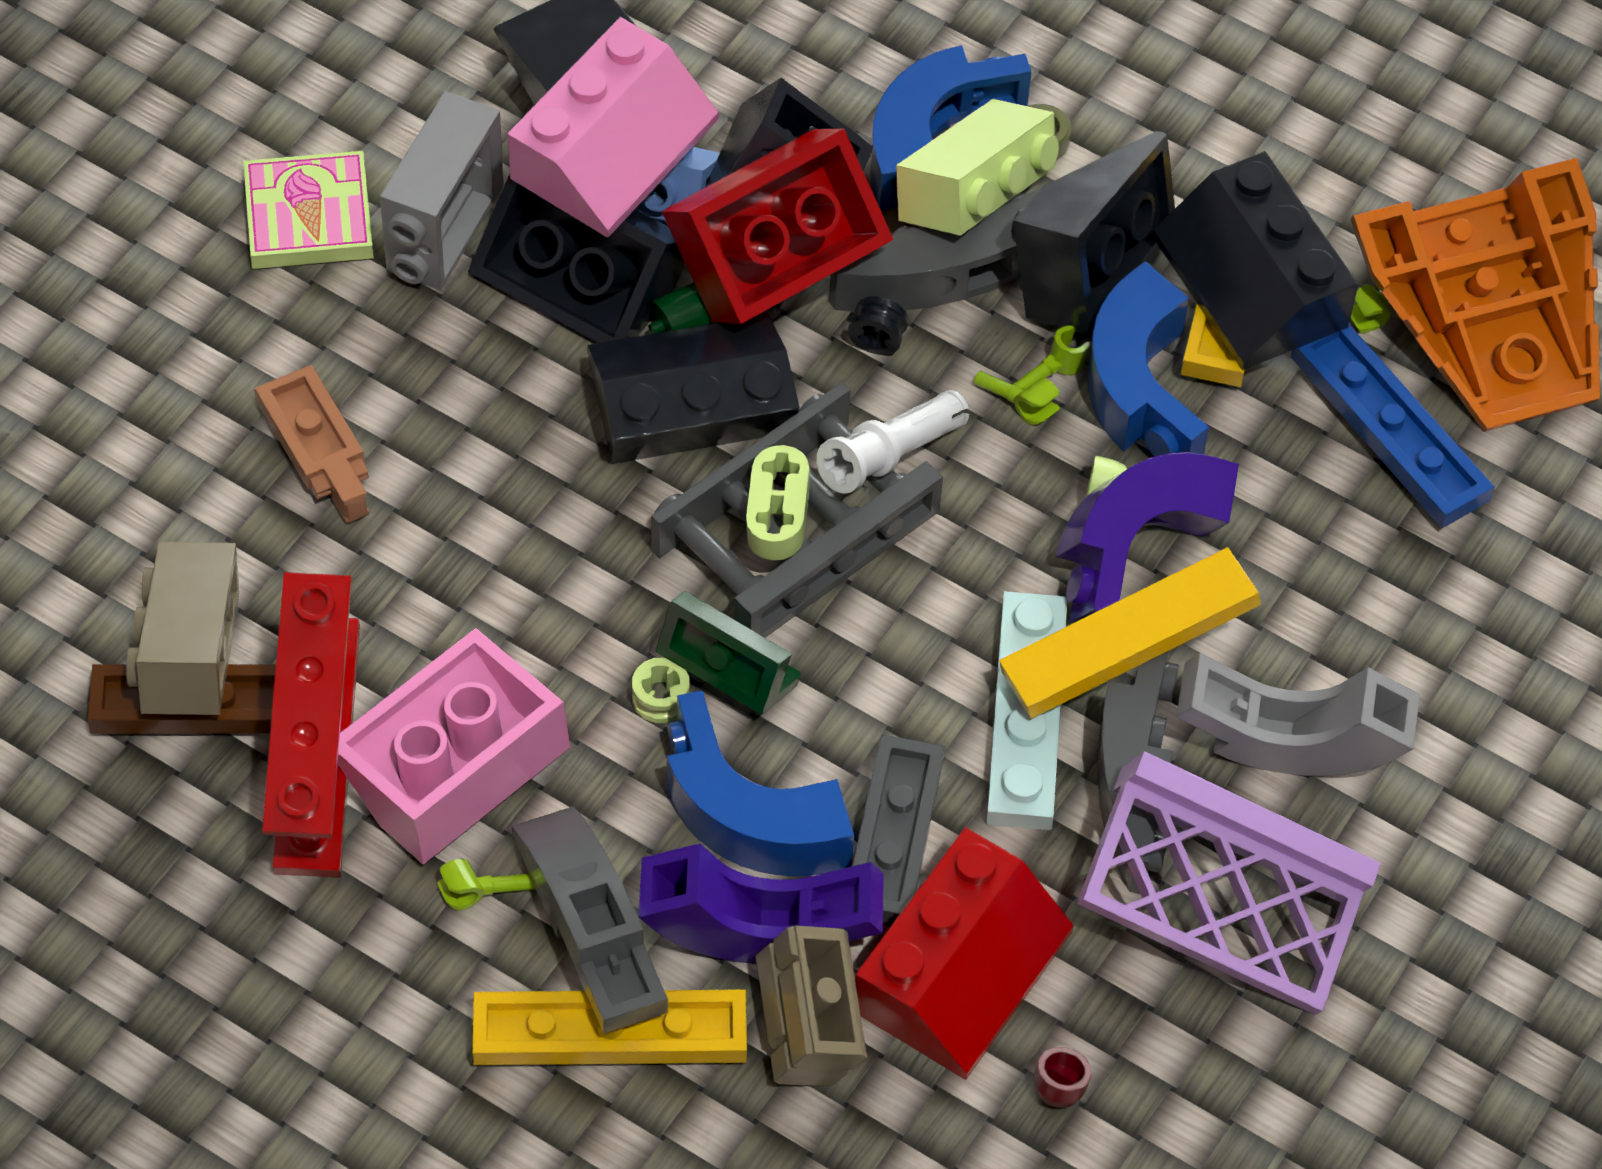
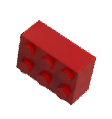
M844 128L813 129L661 211L712 322L742 324L894 240Z

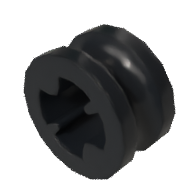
M869 296L861 299L857 304L855 317L851 320L848 327V335L853 343L869 353L889 355L895 353L900 348L902 334L908 327L909 317L899 304L890 299Z

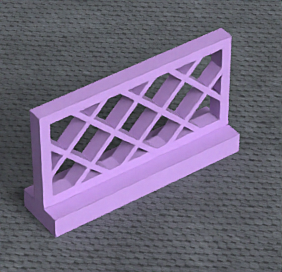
M1143 751L1124 765L1113 789L1114 792L1118 793L1077 904L1309 1013L1316 1015L1322 1012L1363 893L1373 887L1381 863L1146 751ZM1132 805L1154 814L1164 839L1138 849L1136 848L1126 824ZM1174 824L1186 830L1177 833ZM1197 835L1213 842L1223 865L1219 869L1198 877L1182 844V841ZM1119 843L1123 855L1113 858ZM1168 847L1183 883L1156 893L1141 857ZM1234 853H1237L1245 858L1237 861ZM1125 863L1128 864L1142 896V899L1126 905L1100 893L1108 870ZM1256 863L1272 870L1282 893L1278 897L1257 905L1241 869ZM1227 875L1242 911L1216 921L1200 885ZM1293 880L1304 886L1296 889ZM1187 891L1202 927L1186 933L1170 926L1160 903L1161 900ZM1314 891L1340 902L1333 925L1316 933L1300 899L1301 896ZM1286 903L1301 939L1275 949L1260 913ZM1146 906L1150 916L1137 910ZM1245 918L1261 952V955L1246 961L1230 954L1220 932V928ZM1206 934L1209 944L1197 939V937ZM1328 937L1323 951L1319 940ZM1305 946L1316 971L1310 991L1289 981L1279 956ZM1265 962L1268 971L1263 970L1257 967L1256 965Z

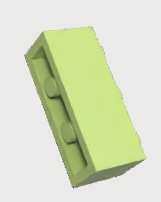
M992 99L897 164L899 221L960 236L1055 168L1059 143L1054 133V112Z

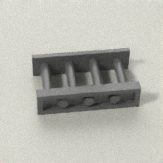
M843 382L824 395L816 394L810 397L800 407L796 415L683 494L677 493L666 498L651 516V551L660 559L684 542L737 594L734 602V620L765 638L940 512L943 476L927 461L908 474H897L892 470L884 476L875 477L870 475L866 477L880 494L861 508L858 506L850 508L809 469L810 490L808 503L833 527L813 542L810 540L804 541L801 548L793 556L786 558L783 564L765 577L763 575L754 576L705 528L706 525L730 508L746 521L752 465L755 457L762 450L771 446L786 445L798 449L806 456L832 437L842 436L847 438L851 436L852 431L847 427L849 425L851 389ZM777 472L776 476L781 475L786 480L789 473ZM772 514L771 526L767 533H780L783 522L775 514Z

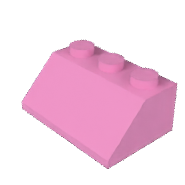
M620 17L507 133L510 178L608 238L719 120V112L668 44Z
M475 628L340 733L338 765L379 826L424 865L570 748L564 702Z

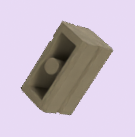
M787 927L774 939V943L768 944L756 955L768 1043L773 1048V1053L770 1057L774 1082L786 1085H835L848 1074V1070L854 1069L867 1058L848 932L840 928Z

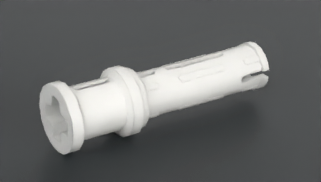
M946 390L931 400L884 423L876 420L865 421L853 429L851 436L847 438L842 436L832 437L820 445L816 462L819 474L825 484L832 490L842 494L851 493L863 485L866 477L870 475L875 477L884 476L896 468L900 457L952 430L963 427L969 419V414L962 413L954 418L952 416L963 409H967L968 404L958 392Z

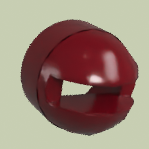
M1054 1047L1046 1050L1040 1056L1034 1073V1086L1037 1095L1047 1105L1056 1108L1071 1107L1083 1097L1087 1090L1092 1074L1091 1066L1088 1060L1074 1049Z

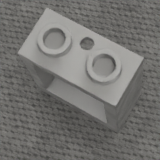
M444 91L380 195L386 271L396 274L400 279L408 283H421L437 290H442L504 186L500 110Z

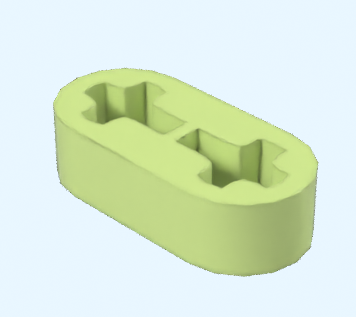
M786 445L771 446L762 450L755 457L752 465L746 513L748 545L753 553L761 558L772 561L784 560L793 556L801 548L804 541L810 490L809 464L805 455L794 447ZM777 472L789 473L786 477L784 491L774 490L773 480L776 478ZM772 514L783 515V525L778 534L767 533L771 526Z

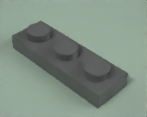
M881 734L853 866L872 862L884 873L883 923L893 925L917 892L944 762L945 746Z

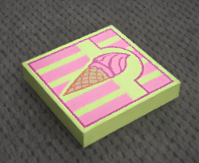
M363 151L243 161L252 269L374 258Z

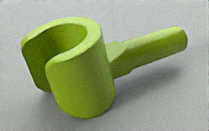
M1369 284L1360 287L1356 292L1355 302L1357 304L1353 305L1351 319L1359 332L1368 333L1381 328L1388 322L1391 314L1386 306L1390 305V303L1380 290H1376L1375 286Z
M1073 326L1059 328L1054 336L1049 356L1013 384L1019 385L1026 390L1039 379L1053 376L1057 372L1064 375L1079 373L1084 366L1090 342L1084 343L1079 348H1070L1068 346L1072 342L1075 328Z
M981 370L974 378L975 385L1014 403L1018 414L1027 424H1040L1060 410V407L1052 402L1059 395V390L1056 385L1046 378L1039 379L1026 390L1019 385L1010 384Z
M462 858L442 865L440 874L443 879L437 883L446 903L457 911L471 908L482 899L483 895L535 890L530 874L477 877L470 862Z

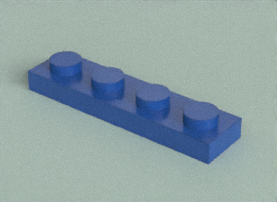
M1350 324L1349 328L1292 350L1290 356L1292 360L1441 528L1448 526L1491 501L1495 486Z

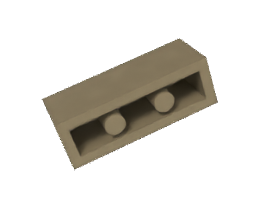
M159 542L154 568L144 567L142 574L143 606L147 607L136 608L134 638L135 644L139 648L129 647L126 666L128 687H139L141 714H221L240 594L236 543Z

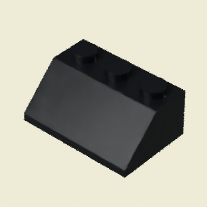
M1266 151L1213 171L1153 230L1152 238L1242 370L1349 328L1358 282Z
M509 174L468 272L597 343L637 337L651 321L650 302L674 291L684 269L685 262L669 227L635 209L607 238L513 181Z
M769 314L755 316L742 324L718 322L587 345L588 358L611 464L763 438L799 412L800 406L787 349Z

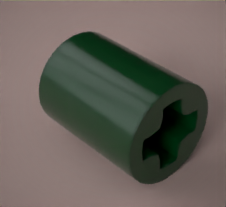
M694 282L650 302L652 323L648 325L651 334L718 323L712 322Z

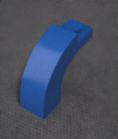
M960 45L928 55L909 66L896 77L883 94L877 106L873 122L872 145L874 147L871 152L870 176L873 193L881 211L898 208L896 165L934 140L944 129L960 122L992 99L1028 106L1032 71L1026 53L1007 57H990L983 61L968 63L963 46Z
M1146 261L1113 288L1097 315L1087 378L1091 404L1105 432L1123 451L1142 438L1154 456L1182 452L1204 454L1209 426L1166 391L1156 381L1148 367V363L1153 357L1183 335L1189 297Z
M703 690L677 695V721L667 724L669 742L673 754L667 756V791L679 817L699 841L726 860L757 872L772 875L811 876L852 867L854 833L837 779L787 789L765 787L745 779L727 763L720 751Z

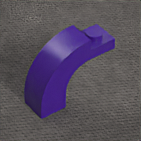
M1200 453L1163 454L1133 465L1093 490L1070 517L1061 536L1056 554L1058 558L1079 563L1072 571L1067 585V600L1072 602L1069 624H1073L1120 600L1129 547L1134 536L1142 526H1165L1205 537L1229 524L1239 464Z
M699 843L642 858L638 917L658 934L686 949L719 959L757 964L756 955L768 944L774 943V939L787 927L840 928L848 932L849 941L883 933L884 873L872 862L806 878H760L731 869Z

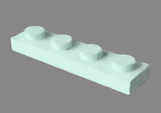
M1004 591L986 825L1052 830L1061 704L1030 719L1002 674L999 660L1065 628L1067 597Z

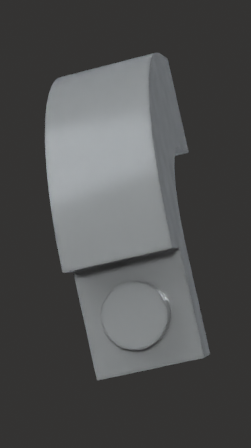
M1199 653L1185 662L1176 717L1215 736L1214 753L1237 763L1261 770L1291 775H1344L1385 765L1413 750L1420 694L1369 667L1341 684L1326 689L1313 691L1280 689L1255 681Z

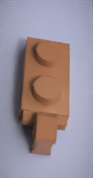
M306 366L255 387L257 404L307 489H311L317 499L330 494L334 506L346 524L369 515L365 502L367 492L360 482L369 478L368 470L365 466L364 451L313 366Z

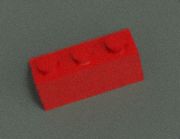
M965 827L857 971L855 983L860 1015L880 1029L967 1080L1072 934L1074 925L1022 859Z

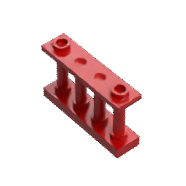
M284 572L262 827L263 835H275L273 871L275 875L341 878L348 779L338 765L340 733L353 724L360 637L359 618H349L351 575Z

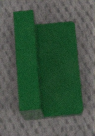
M686 591L671 601L655 650L656 653L761 715L797 687L801 673L788 665L792 653Z

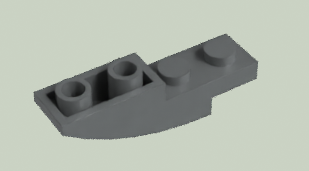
M1040 189L1030 194L1024 193L1013 197L1003 207L995 210L961 236L918 225H907L897 229L891 234L894 239L893 241L830 275L829 303L835 310L855 311L861 299L875 296L890 299L899 304L904 310H913L965 300L1018 280L1019 263L1016 243L1013 241L1011 234L1012 224L1017 212L1022 207H1025Z
M1169 651L1139 665L1134 685L1108 680L1097 753L1098 796L1104 829L1118 794L1113 789L1121 768L1143 751L1169 763L1172 761L1173 751L1161 748L1167 718L1155 716L1158 701L1171 702L1179 664L1167 662ZM1132 805L1126 824L1136 848L1138 849L1164 839L1162 833L1157 832L1158 824L1154 814ZM1119 843L1115 850L1114 858L1123 855ZM1166 848L1141 857L1147 873L1148 870L1161 873ZM1125 863L1117 866L1129 891L1140 894L1128 864Z
M572 806L512 825V835L557 939L562 937L603 1034L668 1013V998L644 946V929L605 850L583 816Z

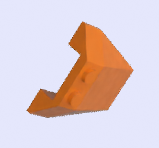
M1577 158L1523 171L1508 187L1417 211H1413L1410 201L1352 216L1350 220L1369 276L1484 432L1586 405L1600 399L1599 324H1595L1594 290L1598 288V271L1593 266V235L1597 232L1596 211Z

